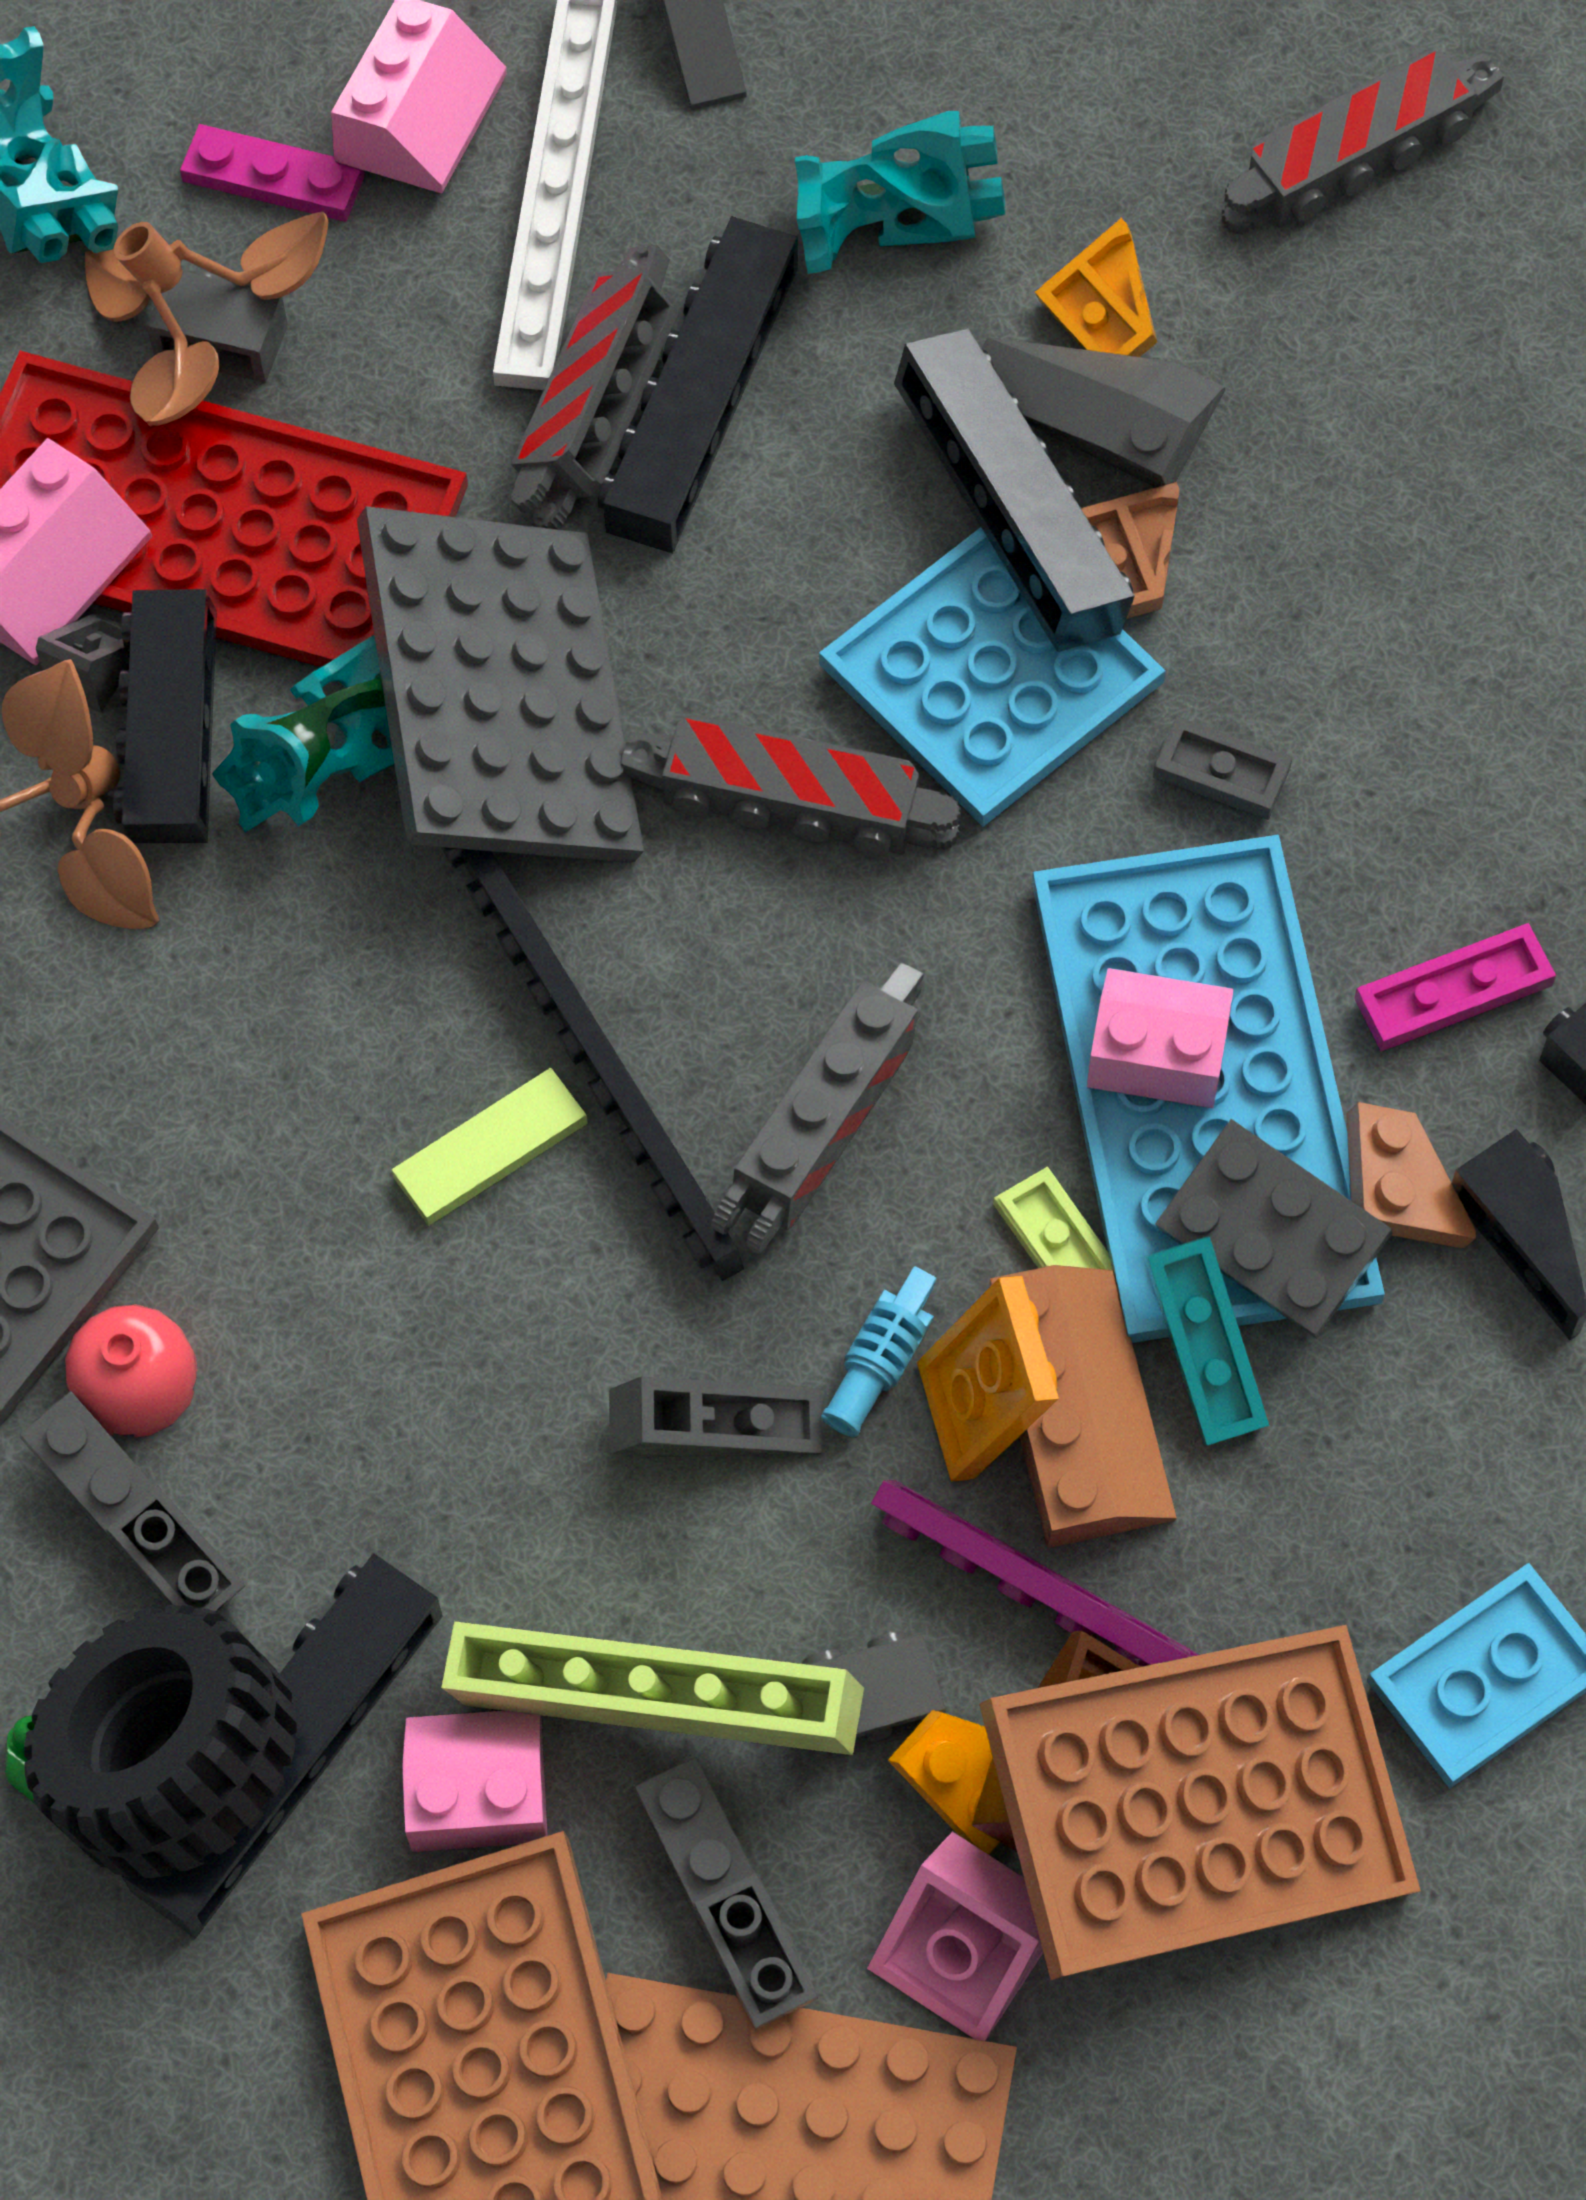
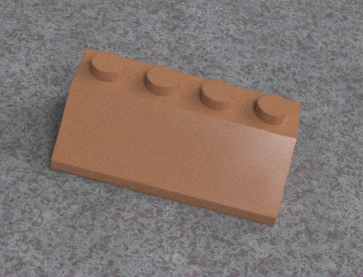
M1051 1265L990 1278L989 1287L998 1278L1023 1277L1029 1300L1033 1302L1037 1309L1039 1318L1038 1331L1047 1361L1052 1364L1057 1376L1056 1391L1059 1399L1020 1435L1047 1548L1176 1521L1177 1517L1131 1338L1127 1336L1114 1270Z

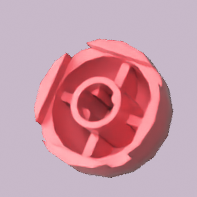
M137 1304L115 1306L89 1318L73 1336L65 1357L68 1392L71 1391L109 1435L116 1433L119 1435L134 1434L135 1437L150 1436L172 1425L190 1405L194 1394L193 1387L196 1382L197 1371L194 1351L183 1330L156 1309Z

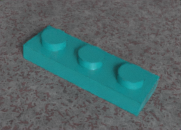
M1203 1237L1144 1256L1203 1444L1208 1446L1270 1426L1210 1237Z

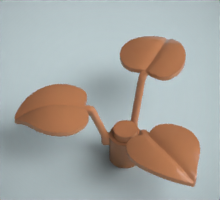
M323 211L285 223L257 238L242 254L241 267L244 270L243 272H235L189 250L180 240H176L169 245L148 222L135 223L124 230L116 240L112 250L93 253V251L85 252V271L89 295L95 308L105 319L119 322L133 318L147 306L151 298L174 339V350L160 352L149 359L137 372L132 383L131 405L134 411L150 427L152 425L158 426L169 423L193 410L211 391L219 370V357L211 343L202 341L187 347V339L161 294L171 290L180 281L183 273L180 266L181 260L184 259L238 286H246L251 283L252 292L262 300L283 297L302 286L311 277L320 261L328 229V218Z
M71 659L64 660L46 670L21 679L10 687L5 694L2 703V718L12 744L24 755L39 757L38 766L41 770L53 769V772L47 780L0 799V812L47 792H50L53 799L65 808L84 809L85 811L72 834V841L77 849L66 853L60 858L58 863L60 882L65 894L80 912L99 922L129 929L149 928L158 923L160 919L153 903L150 874L140 851L125 835L110 829H97L87 835L95 815L104 810V804L100 797L118 785L120 769L116 759L108 750L93 745L91 719L80 678Z

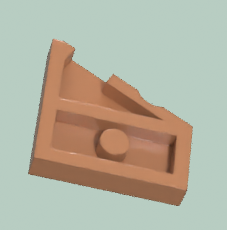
M1177 482L1081 508L1091 526H1095L1100 531L1105 548L1119 571L1124 572L1132 584L1135 597L1126 619L1162 609L1180 490Z
M1361 1102L1353 1106L1346 1113L1351 1201L1392 1228V1236L1456 1248H1465L1475 1240L1476 1230L1416 1113Z

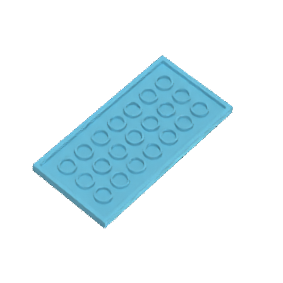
M1279 835L1033 872L1032 885L1107 1251L1118 1286L1127 1336L1131 1338L1132 1343L1169 1337L1144 1256L1181 1245L1160 1231L1155 1223L1230 1119L1351 1200L1348 1133ZM1108 968L1233 989L1214 1108L1087 1087L1091 1050ZM1377 1258L1373 1260L1338 1310L1382 1304L1385 1293ZM1222 1274L1238 1326L1287 1319Z

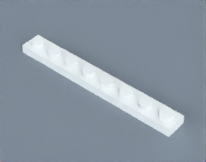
M557 0L493 369L495 386L544 390L559 357L617 10V0Z

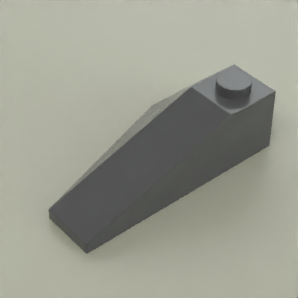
M987 337L981 348L989 353L993 361L994 370L1008 393H1012L1017 398L1022 415L1028 425L1154 487H1160L1177 481L1225 392L1224 386L1173 361Z

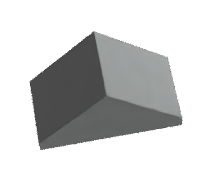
M96 612L38 637L36 651L42 669L46 670L64 660L71 659L80 678L88 707L102 713L119 687L121 670H129L130 649H125L123 645L122 624Z

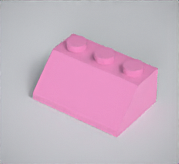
M395 0L331 111L334 161L443 193L507 74V67L453 10L421 0Z
M49 438L39 446L0 489V642L35 666L40 662L36 651L38 637L77 621L152 537L150 529L95 468Z

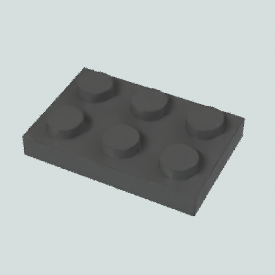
M1232 1119L1227 1123L1155 1223L1160 1231L1179 1244L1203 1237H1210L1222 1274L1316 1339L1393 1234L1392 1228Z

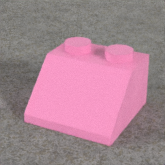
M1108 968L1091 1050L1087 1087L1214 1108L1233 989Z
M492 1711L406 1718L403 1753L405 1833L412 1852L517 1845L547 1836L541 1715L511 1711Z
M952 1831L919 1868L867 1969L973 2039L986 2041L1043 1954L1024 1877Z

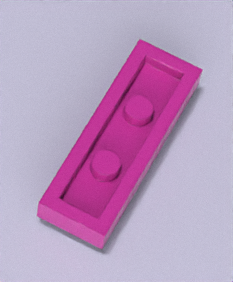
M199 124L180 168L182 181L307 213L314 214L323 211L328 218L347 222L365 177L364 170L334 161V156Z
M1526 923L1360 986L1356 989L1354 999L1382 1052L1552 987L1556 974L1530 924Z

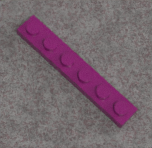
M883 1480L871 1502L872 1505L886 1512L882 1523L893 1531L913 1541H917L920 1534L923 1533L943 1545L939 1556L947 1562L970 1574H974L978 1566L1001 1578L996 1588L1006 1596L1027 1607H1032L1035 1600H1039L1059 1612L1054 1622L1070 1633L1082 1630L1091 1637L1093 1633H1096L1117 1645L1114 1651L1140 1667L1200 1655L897 1480Z

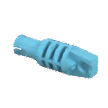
M914 1266L897 1296L885 1289L882 1291L845 1355L844 1365L848 1372L835 1392L830 1404L821 1415V1418L828 1426L846 1436L857 1437L861 1430V1425L881 1391H888L897 1385L934 1319L933 1315L922 1309L933 1291L936 1277Z

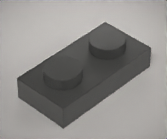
M1176 716L1154 766L1153 778L1269 820L1289 774L1292 758Z

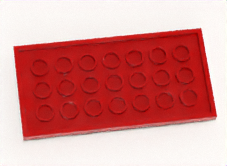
M21 350L0 393V489L39 446L49 438L95 468L151 531V539L93 602L94 604L122 612H132L133 590L206 589L217 610L216 638L318 667H323L374 635L357 518L364 508L368 506L456 517L468 487L466 472L207 401H202L193 410L179 419L163 425H152L150 427L134 411L131 405L130 396L133 381Z

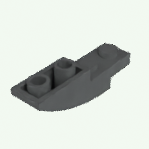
M71 1391L20 1433V1439L63 1486L64 1493L168 1605H192L194 1608H207L216 1612L246 1586L158 1485L156 1487Z
M695 1756L636 1785L635 1793L665 1852V1858L710 1948L755 2030L817 2000L818 1995L757 1872H753L697 1757Z

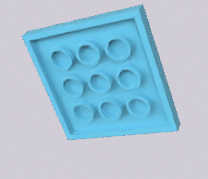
M981 527L819 652V665L953 796L982 827L1162 685L1166 672L1123 629L1120 635L1057 652Z

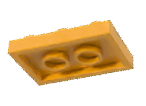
M1022 1276L998 1278L917 1361L951 1482L976 1478L1059 1399L1056 1391V1372L1052 1364L1047 1361L1038 1331L1039 1318L1037 1309L1033 1302L1029 1300Z

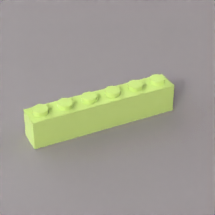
M455 1621L441 1686L443 1690L465 1706L853 1755L864 1692V1687L846 1669Z

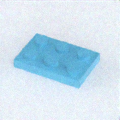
M1527 1563L1372 1671L1368 1676L1367 1683L1450 1789L1586 1693V1634L1530 1563Z

